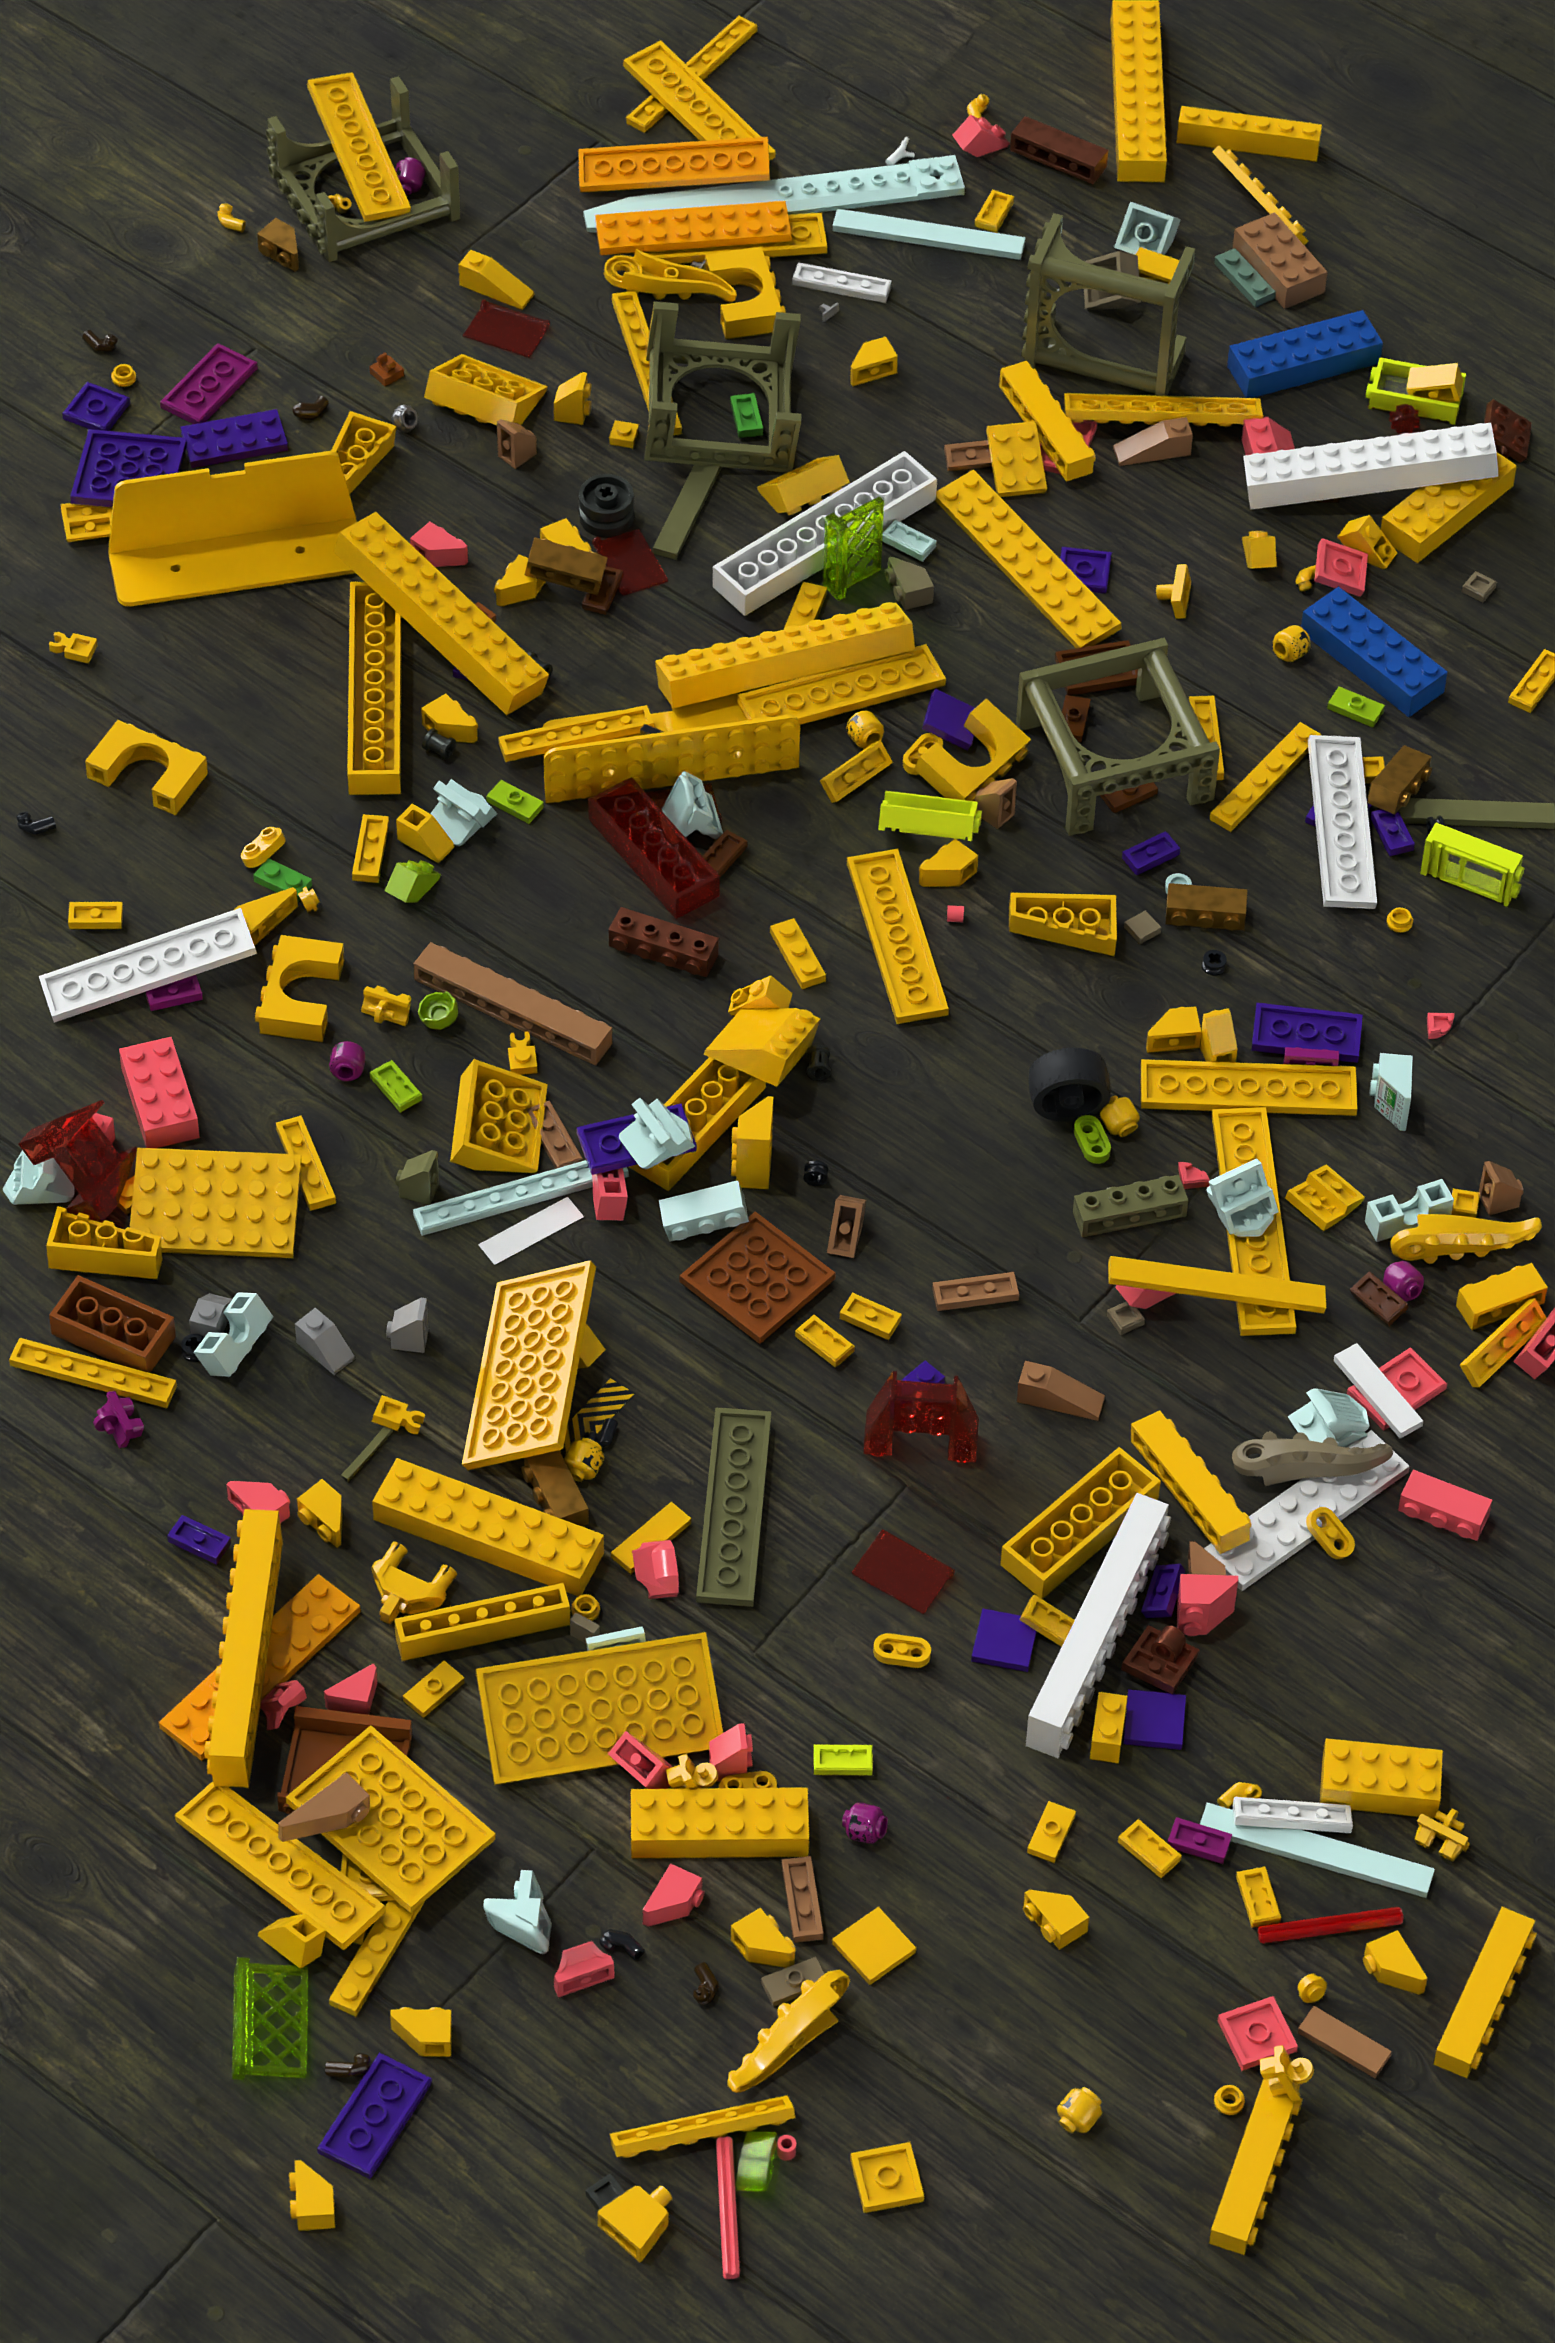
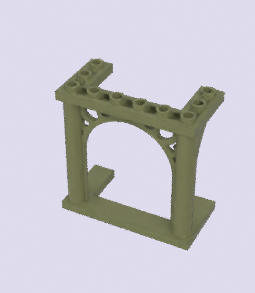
M399 76L390 79L392 120L377 124L376 127L384 145L399 141L410 158L417 159L422 163L426 171L424 180L436 197L411 206V212L400 216L364 222V219H350L336 215L334 205L327 194L322 192L315 195L314 192L315 182L320 173L329 165L338 161L330 140L315 144L298 143L286 136V130L277 116L268 118L266 136L269 141L267 153L271 160V164L268 165L269 173L273 179L276 178L281 193L286 194L290 207L292 209L295 208L300 223L305 224L310 239L316 241L319 253L321 255L324 254L328 262L338 260V251L446 215L451 222L460 219L458 165L449 151L439 154V171L410 127L409 91ZM303 174L309 176L310 179L299 180L295 176Z
M1053 213L1050 222H1046L1044 225L1043 238H1038L1035 255H1031L1028 261L1027 269L1031 270L1028 275L1026 287L1030 289L1025 299V305H1028L1024 316V322L1027 325L1024 329L1023 340H1026V343L1023 346L1021 356L1025 358V361L1027 360L1032 369L1035 368L1037 363L1154 393L1155 396H1167L1185 355L1187 337L1176 336L1179 299L1194 267L1195 248L1185 247L1170 284L1095 266L1079 259L1068 250L1062 240L1063 215ZM1047 279L1056 281L1060 288L1057 289L1049 285ZM1095 289L1163 306L1157 373L1095 358L1072 347L1062 338L1054 325L1056 317L1055 301L1061 295L1072 290Z
M654 302L646 351V361H650L649 427L644 460L695 465H720V467L778 472L792 471L801 425V414L791 413V373L801 314L776 312L771 345L767 347L674 339L678 303ZM675 363L687 364L688 366H687V367H681V366H678V365L675 364ZM704 368L730 369L751 378L761 387L768 400L769 446L673 438L677 414V403H671V394L674 386L685 375ZM753 370H761L765 372L755 373L753 372Z
M1165 637L1019 674L1016 725L1022 731L1042 726L1058 759L1067 789L1068 803L1065 829L1069 836L1093 830L1096 796L1111 794L1115 791L1135 788L1139 785L1155 781L1159 782L1167 778L1183 776L1189 773L1187 800L1190 806L1206 803L1215 798L1220 748L1216 741L1209 742L1167 658L1168 643ZM1138 669L1136 697L1139 702L1157 697L1162 698L1171 718L1172 727L1168 738L1157 750L1134 759H1111L1092 753L1083 747L1073 736L1051 690ZM1181 734L1182 738H1176V736ZM1181 746L1184 749L1173 752L1169 747ZM1083 758H1088V759H1090V760L1086 763V765H1084V764H1085V760H1084ZM1097 764H1102L1106 768L1094 772L1091 771L1093 766Z

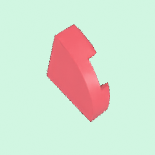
M1428 1013V1039H1436L1447 1034L1452 1028L1454 1013Z
M1178 1162L1179 1176L1184 1189L1210 1186V1179L1205 1171L1193 1167L1191 1163Z

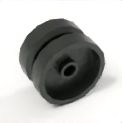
M600 474L587 479L581 485L579 491V518L581 526L585 531L597 537L609 538L625 533L632 526L634 520V493L632 486L627 480L618 475Z

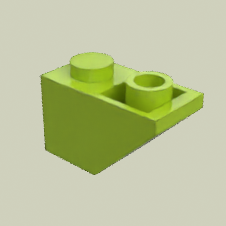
M408 860L407 863L397 862L384 891L405 903H417L440 879L441 874L433 870L434 866L422 860L419 863Z

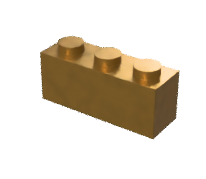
M534 537L525 576L598 595L608 557L601 556L596 552L579 550L573 546L557 544L548 539Z
M1403 745L1372 781L1367 803L1392 814H1396L1401 807H1406L1412 794L1416 795L1423 781L1427 782L1430 778L1432 768L1429 766L1432 756Z
M1169 883L1165 924L1244 930L1247 889Z
M557 1450L524 1458L525 1466L521 1467L523 1477L527 1483L531 1482L534 1499L537 1504H542L543 1512L579 1526L589 1524L588 1507L560 1451Z

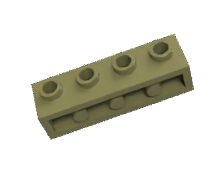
M1179 1175L1163 1176L1150 1181H1138L1130 1185L1109 1187L1105 1190L1075 1195L1073 1214L1081 1236L1087 1237L1186 1217L1188 1198Z

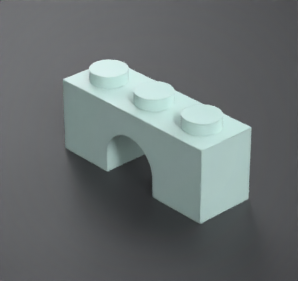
M1443 1179L1418 1186L1415 1196L1403 1204H1398L1393 1194L1368 1202L1365 1223L1375 1241H1382L1393 1237L1405 1229L1418 1227V1214L1451 1215L1454 1198Z
M237 1293L223 1312L230 1324L229 1334L208 1332L194 1351V1354L210 1376L230 1377L237 1370L239 1363L245 1355L251 1351L253 1344L266 1330L267 1325L273 1318V1315L257 1293Z

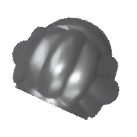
M400 405L394 410L391 419L393 425L397 426L399 431L410 432L418 422V415L412 407Z

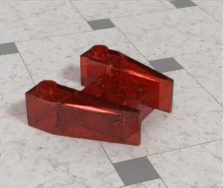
M103 1100L32 1128L18 1143L33 1165L54 1158L79 1194L66 1208L68 1213L74 1215L83 1213L89 1215L90 1220L101 1223L117 1207L137 1154L136 1146L118 1153L92 1118L104 1104Z
M893 1371L867 1409L864 1454L892 1456L894 1431H901L903 1433L916 1432L935 1436L949 1435L948 1460L959 1463L976 1462L979 1418L959 1377L954 1376L953 1384L897 1380V1371Z

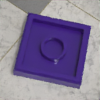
M86 382L62 413L63 419L88 429L110 431L130 405V397Z
M1062 547L1060 560L1091 592H1107L1112 552Z
M935 689L931 694L922 729L968 750L974 735L964 727V724L975 707Z
M982 1608L971 1661L1028 1672L1037 1631L1019 1620L1020 1615Z
M1128 1689L1124 1744L1182 1750L1186 1695Z

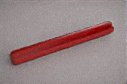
M1400 1907L1262 1925L1258 1927L1257 1934L1260 1943H1269L1400 1925L1403 1923V1912Z

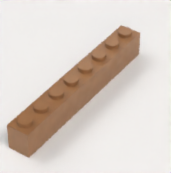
M430 942L413 963L415 981L442 993L448 991L456 1000L523 1032L528 1031L530 1035L595 1066L612 1045V1027L608 1026L605 1022L597 1021L579 1010L567 1007L558 1000L550 999L535 989H529L518 984L515 980L501 976L490 968H484L467 957H461L450 952L443 946Z

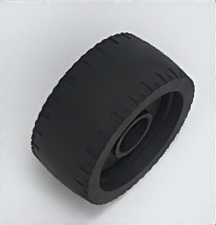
M1075 1047L1054 1050L1038 1058L1029 1069V1091L1034 1110L1043 1118L1059 1122L1076 1121L1084 1115L1094 1116L1098 1114L1109 1103L1111 1096L1110 1077L1104 1058L1093 1050Z

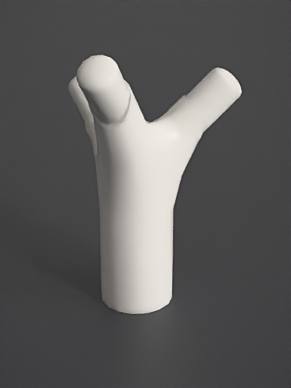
M905 137L900 147L886 159L888 166L895 165L902 158L915 156L914 153L906 152V146L909 141L908 137Z

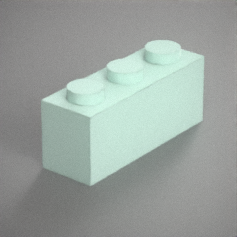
M739 1181L659 1200L663 1227L669 1242L749 1222L745 1197Z

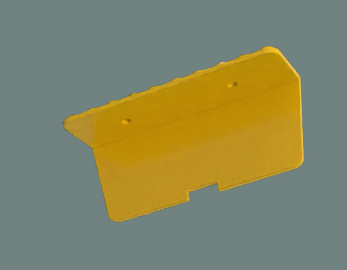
M333 451L248 462L244 463L245 470L210 475L209 468L119 482L114 488L108 550L118 602L123 606H137L355 574L334 553L340 531L357 522L339 455Z
M738 694L727 695L678 708L671 706L672 711L651 714L654 728L664 731L662 733L647 735L637 733L605 741L555 747L548 750L544 754L545 803L672 786L675 784L678 776L684 771L702 781H712L715 779L799 768L800 722L793 715L747 720L737 702ZM616 711L549 720L543 727Z

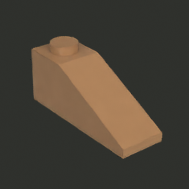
M1187 417L1164 420L1113 445V450L1119 466L1191 455L1193 434Z
M1025 1361L1018 1383L1017 1402L1092 1420H1099L1105 1395L1053 1367Z
M346 1772L278 1823V1838L284 1842L346 1828L355 1821L359 1822L370 1811V1795Z

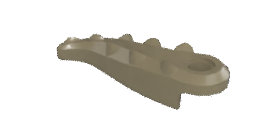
M1269 1431L1263 1435L1262 1439H1253L1238 1445L1233 1451L1232 1462L1235 1470L1245 1476H1262L1265 1486L1303 1478L1341 1477L1359 1474L1388 1461L1393 1455L1392 1446L1381 1443L1369 1448L1338 1446L1334 1438L1328 1437L1323 1443L1310 1441L1308 1436L1302 1432L1297 1433L1293 1439L1277 1438L1276 1434ZM1250 1454H1260V1457L1258 1458H1248Z

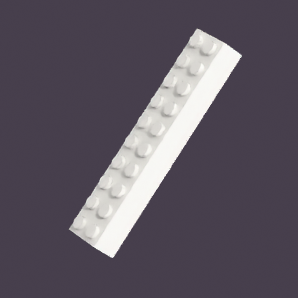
M1478 423L1470 426L1427 430L1410 434L1403 433L1395 436L1353 440L1336 444L1329 443L1321 446L1278 450L1261 454L1254 453L1243 456L1250 510L1499 477L1497 452L1491 423Z
M904 451L714 565L713 588L746 616L881 534L894 520L900 522L935 501L937 478Z
M1136 1493L1028 1716L1027 1747L1056 1758L1059 1757L1062 1749H1068L1073 1737L1071 1730L1073 1726L1078 1727L1084 1714V1710L1081 1709L1084 1703L1089 1704L1095 1691L1093 1684L1095 1680L1100 1682L1106 1667L1103 1665L1105 1659L1112 1658L1116 1648L1114 1641L1117 1636L1121 1637L1126 1628L1127 1621L1125 1618L1127 1614L1132 1615L1138 1600L1135 1597L1138 1591L1143 1592L1148 1581L1146 1574L1148 1570L1153 1571L1159 1556L1156 1553L1159 1548L1163 1549L1167 1543L1169 1533L1166 1531L1171 1521V1517L1167 1516L1169 1504Z

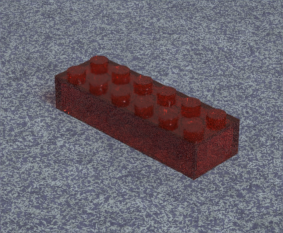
M632 777L588 799L589 820L676 919L720 896V876Z

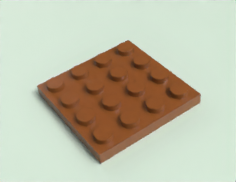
M755 1211L748 1217L749 1222L738 1225L679 1275V1282L761 1344L835 1280V1272Z

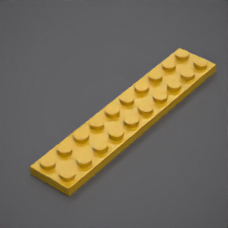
M974 469L936 491L935 501L1075 648L1094 646L1122 629L1121 622Z
M1266 1107L1212 1109L1219 1176L1257 1158L1262 1163L1267 1185L1273 1190L1279 1211L1274 1214L1273 1221L1259 1237H1238L1234 1234L1230 1235L1227 1230L1232 1273L1290 1281ZM1236 1301L1240 1336L1296 1334L1294 1309Z

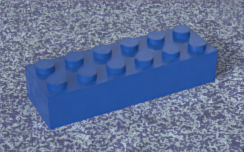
M1361 310L1230 345L1227 367L1245 398H1254L1378 364L1379 357L1381 358L1383 342L1365 312Z
M1337 587L1303 611L1301 627L1309 634L1310 640L1406 716H1412L1444 693L1448 672L1340 587Z

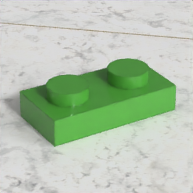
M755 393L730 396V404L738 437L763 435V426Z
M271 859L264 862L253 875L254 882L276 893L292 887L297 890L298 902L300 901L298 893L303 891L302 888L306 886L309 890L312 886L311 878Z

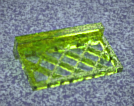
M880 496L839 518L834 513L825 517L823 586L827 587V590L837 601L846 597V588L881 570L884 500ZM872 510H874V511L872 512V514H871V515L869 516V518H868V517H867L868 514H869ZM853 521V523L848 528L847 523ZM863 522H865L861 529L857 532V529L860 527V525ZM874 525V528L871 530V532L868 535H866L870 528ZM855 536L848 545V541L851 539V537ZM864 539V541H863L862 544L859 546V548L856 549V547H857L858 544L861 542V540ZM873 542L874 544H873L872 547L869 549V551H868V552H865V551L868 549V547L871 545V543ZM852 553H854L853 556L850 558V560L847 562V559L849 558V556H850ZM863 556V559L860 561V563L857 566H855L859 559ZM873 560V564L866 567L869 564V562ZM852 570L853 572H852L851 575L847 578V575H848V574L850 573V571Z
M237 1957L234 1969L232 2079L244 2080L245 2075L306 2078L308 1966L300 1969L297 1966L256 1964L249 1963V1958ZM254 1973L266 1974L272 1981L262 1988L254 1981ZM288 1975L301 1976V1984L292 1990L283 1979ZM275 1985H278L287 1994L278 2003L267 1993ZM261 1997L272 2006L263 2015L253 2007V2003ZM290 1999H293L300 2006V2011L293 2017L282 2007ZM276 2011L287 2021L278 2029L267 2020ZM260 2024L271 2033L262 2042L253 2034V2030ZM290 2026L300 2033V2037L293 2043L281 2034ZM275 2038L286 2047L278 2056L267 2047ZM259 2051H262L271 2060L266 2066L252 2065V2058ZM291 2052L300 2060V2068L287 2067L281 2060Z

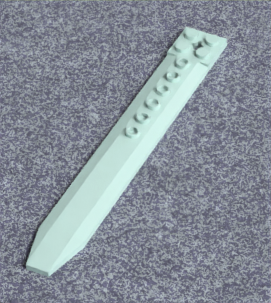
M952 155L910 160L907 164L628 197L584 211V219L587 232H597L595 215L773 201H786L788 215L835 211L837 209L843 210L964 195L965 187L956 156Z

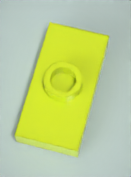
M814 1745V1775H872V1745Z

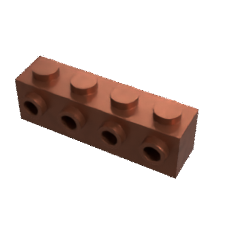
M1024 116L1011 133L1010 151L1091 184H1094L1107 168L1108 149Z
M620 907L609 928L610 947L638 955L644 959L663 963L669 967L682 969L694 975L707 977L719 955V938Z

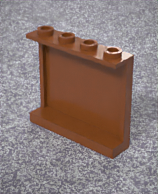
M296 1706L294 1714L295 1727L281 1793L278 1792L277 1795L278 1810L287 1814L295 1811L286 1803V1796L370 1725L408 1757L412 1739V1720Z

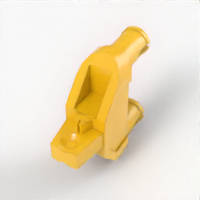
M392 1542L383 1558L375 1561L371 1567L375 1584L382 1598L381 1603L384 1604L380 1610V1620L391 1625L400 1612L409 1615L431 1611L440 1607L446 1600V1590L457 1577V1572L452 1567L446 1572L448 1565H442L432 1582L427 1583L397 1569V1566L408 1551L402 1544L396 1549L398 1542Z

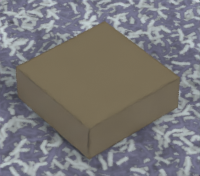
M1475 571L1462 586V592L1483 603L1495 590L1497 582Z
M1146 910L1124 922V928L1139 944L1161 933V926Z
M1127 1301L1107 1310V1317L1120 1335L1145 1324V1318L1137 1307L1130 1306Z
M575 1613L570 1619V1635L586 1644V1638L600 1635V1626L586 1617Z

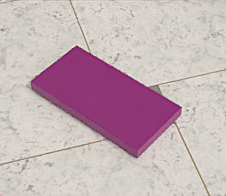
M217 343L160 401V408L192 424L206 422L258 369L257 362Z

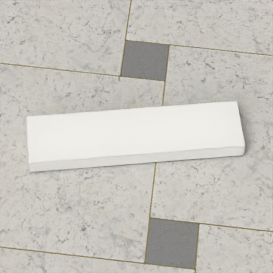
M798 263L792 278V285L883 303L887 301L892 280Z
M1357 1343L1334 1355V1362L1399 1438L1423 1426L1422 1418Z
M1234 1797L1233 1800L1235 1825L1351 1833L1353 1827L1350 1805Z

